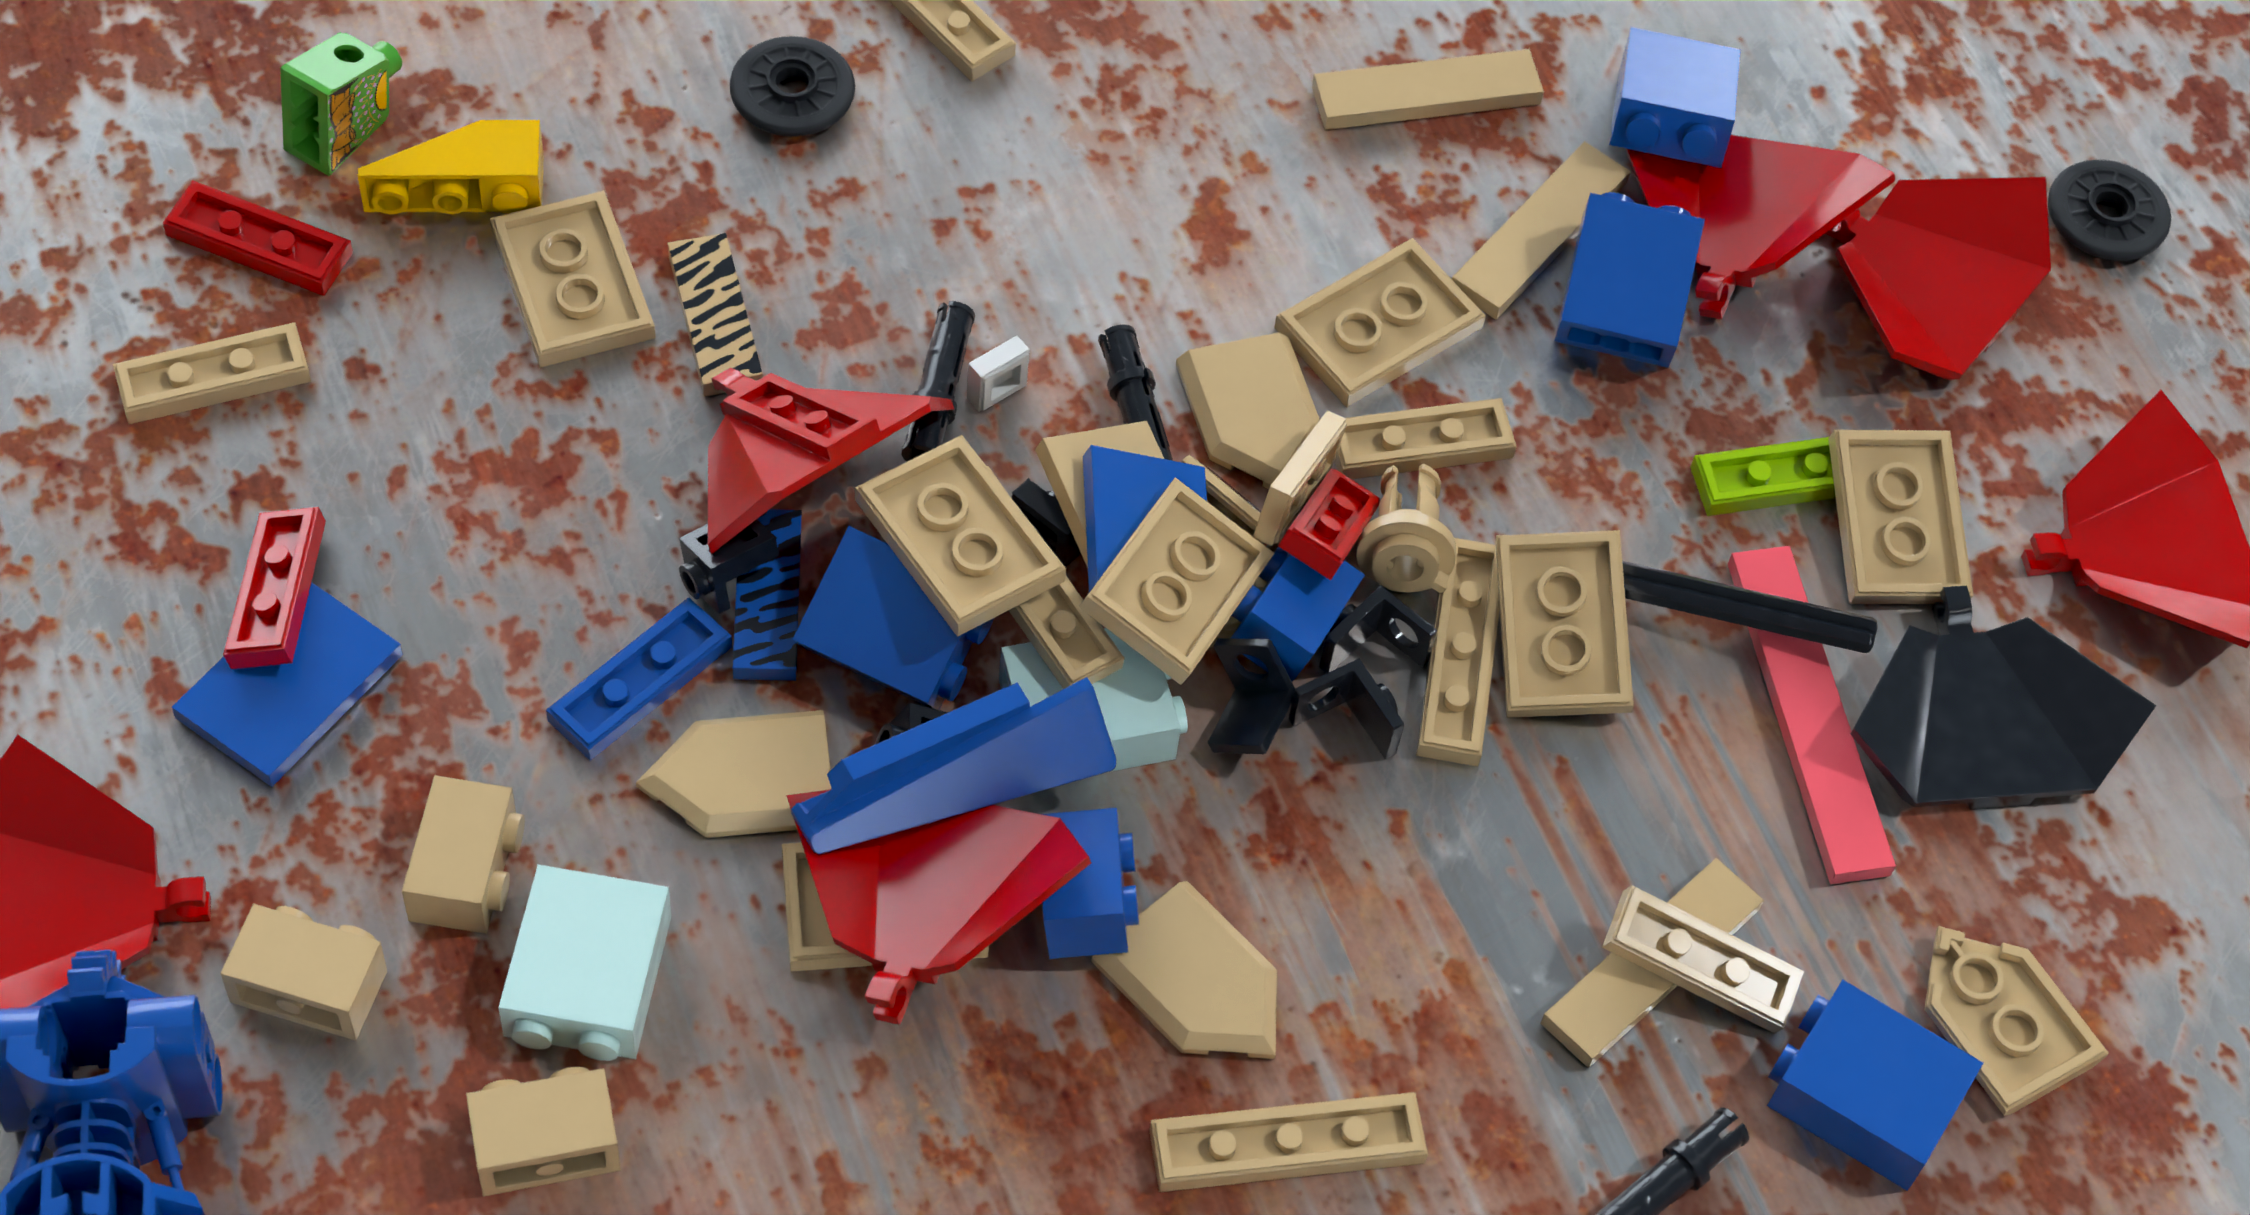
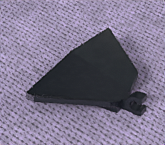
M1967 585L1943 587L1940 592L1943 602H1935L1932 608L1940 635L1910 625L1908 626L1851 732L1852 737L1901 799L1912 807L1968 803L1970 810L2028 806L2034 798L2094 794L2157 705L2029 617L1986 632L1974 633L1971 625L1972 603Z

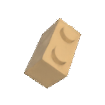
M434 775L402 889L408 921L487 934L493 910L503 911L506 904L510 874L503 870L508 852H519L524 834L525 816L524 814L516 813L513 789L511 787Z
M253 903L220 974L230 1003L356 1041L386 976L387 967L381 941H377L373 935L359 927L341 925L337 929L314 922L307 914L292 907L279 906L274 910Z
M569 1067L553 1073L547 1079L525 1083L511 1079L498 1080L487 1084L481 1091L466 1093L483 1196L621 1170L604 1068L589 1071L584 1067Z

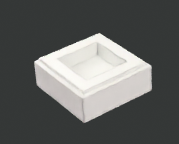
M1017 335L968 363L966 398L978 412L986 410L1026 386L1030 349Z

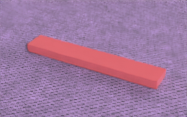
M1790 546L1734 552L1731 554L1727 565L1734 586L1809 603ZM1748 627L1830 885L1891 876L1896 864L1854 738L1851 735V729L1823 644Z

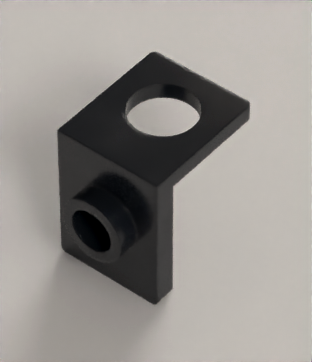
M1380 585L1358 607L1354 604H1349L1342 610L1325 638L1319 668L1325 673L1335 670L1375 631L1423 667L1429 662L1437 630ZM1395 619L1406 623L1415 633L1418 642L1408 639L1399 630Z
M1217 638L1213 647L1235 690L1214 728L1208 744L1212 752L1266 754L1292 704L1295 687L1271 640ZM1246 654L1258 658L1266 665L1268 673L1257 674L1247 670L1239 663L1237 656Z
M1360 658L1294 690L1288 717L1293 726H1297L1346 702L1382 756L1387 759L1397 754L1404 722L1398 715L1396 701L1384 684L1376 683ZM1333 687L1324 697L1309 703L1318 693Z

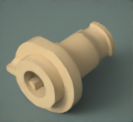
M1422 464L1419 467L1416 510L1402 509V494L1397 491L1398 468L1392 465L1386 469L1381 477L1380 490L1383 497L1379 503L1378 517L1363 528L1358 538L1356 554L1358 566L1365 576L1392 591L1410 593L1432 588L1439 593H1443L1447 588L1449 575L1455 566L1456 543L1450 530L1439 521L1440 507L1436 499L1440 495L1441 480L1436 471L1430 466Z

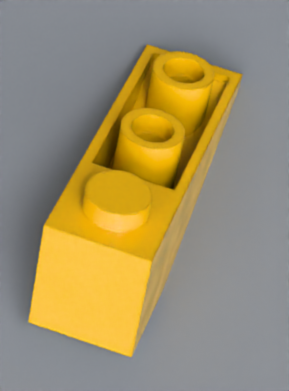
M479 120L358 168L357 176L364 212H382L385 214H398L401 212H442L446 214L502 212L510 214L542 206L544 154L540 120Z

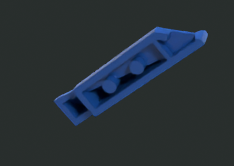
M1088 677L1031 707L1029 700L1017 682L842 759L827 773L832 789L802 803L795 804L791 808V814L811 850L816 854H822L1110 772L1116 767V755L1094 687Z

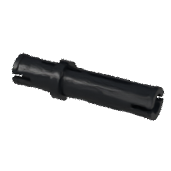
M949 301L948 306L945 302L939 305L918 390L912 394L952 399L955 410L931 411L910 423L901 451V455L906 462L942 445L948 425L955 420L957 403L954 401V395L967 350L968 338L975 320L973 309L962 302Z
M1125 324L1107 328L1104 330L1105 335H1099L1098 342L1109 370L1110 378L1107 382L1109 395L1112 400L1118 403L1123 423L1130 424L1147 421L1164 459L1173 461L1166 432L1154 399L1153 390L1155 389L1156 381L1151 369L1145 367L1136 331L1132 326Z
M1719 1108L1710 1119L1696 1129L1684 1141L1675 1139L1662 1151L1663 1159L1648 1169L1639 1179L1595 1215H1659L1688 1189L1697 1191L1710 1181V1171L1724 1161L1739 1147L1748 1143L1750 1137L1746 1126L1742 1123L1735 1130L1720 1138L1719 1134L1739 1117L1727 1108Z

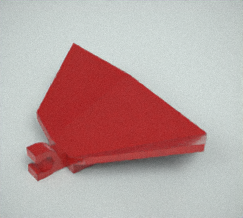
M1737 135L1730 136L1721 168L1625 148L1648 206L1655 208L1667 205L1677 206L1687 210L1691 216L1705 219L1694 268L1699 279L1695 288V294L1697 298L1704 299L1699 306L1700 316L1723 319L1736 285L1753 288L1759 275L1778 269L1895 182L1894 172L1860 153Z
M2046 177L1898 180L1869 221L1861 216L1858 208L1825 233L1844 243V245L1837 248L1835 256L1891 358L1946 380H1958L1965 374L1982 352H1986L2013 321L2021 306L2051 271Z
M731 367L711 378L714 389L718 391L723 390L729 397L720 403L722 414L725 417L708 445V547L710 553H714L785 497L931 411L955 410L952 399L805 388L773 373H769L755 381Z
M2160 390L2066 484L2062 491L2064 529L2061 534L2055 532L2033 533L2030 539L2032 549H2025L2021 555L2027 576L2071 571L2076 586H2089L2100 595L2248 648L2250 645V547L2218 459L2165 393Z
M20 735L15 737L0 759V1009L27 1007L68 985L67 971L72 969L71 958L76 957V952L111 949V951H116L117 960H121L122 970L150 953L152 942L158 941L159 923L180 921L206 922L210 921L211 895L209 891H206L204 876L178 878L171 881L167 886H161V880L158 875L156 833L150 824Z
M829 790L786 795L791 809L795 804L802 803ZM997 805L987 806L822 854H816L811 850L795 821L834 943L872 964L877 973L869 984L865 998L868 1003L876 1005L873 1010L876 1020L900 1025L917 981L936 985L940 974L958 971L1091 864L1088 854L1060 818Z

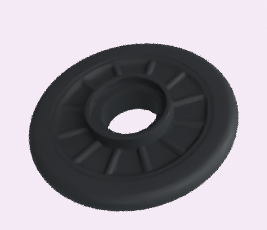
M783 36L763 41L744 53L733 68L729 87L736 109L755 127L781 136H805L831 127L846 114L854 99L855 79L844 57L829 45L807 37ZM794 78L804 81L808 86L800 93L792 94L780 90L777 85L785 79Z
M2103 159L2082 161L2063 170L2050 187L2048 209L2054 225L2067 241L2092 256L2116 261L2141 258L2155 251L2164 242L2169 233L2171 210L2164 193L2151 178L2127 164ZM2110 202L2118 206L2123 216L2117 218L2108 217L2098 210L2096 203Z

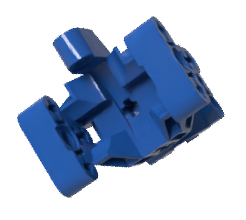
M111 949L76 952V957L71 958L72 969L67 971L68 985L27 1007L0 1009V1123L6 1133L26 1131L10 1176V1182L0 1192V1215H205L195 1193L184 1190L179 1171L183 1169V1164L177 1147L188 1135V1119L220 1116L222 1112L223 1085L219 1056L215 1054L214 1042L204 1013L200 1009L198 996L165 997L126 981L125 975H122L121 960H117L116 951H111ZM98 1065L99 1069L110 1068L109 1073L100 1076L73 1079V1072L79 1070V1066ZM46 1144L53 1152V1158L39 1163L44 1145ZM158 1159L163 1175L169 1176L172 1187L151 1182L140 1171V1166Z

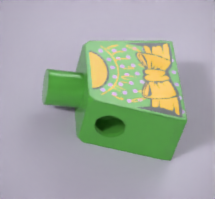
M337 33L284 64L280 68L283 149L330 176L386 121L389 114V78L402 68V59L398 51L385 41H379L371 47L348 33Z

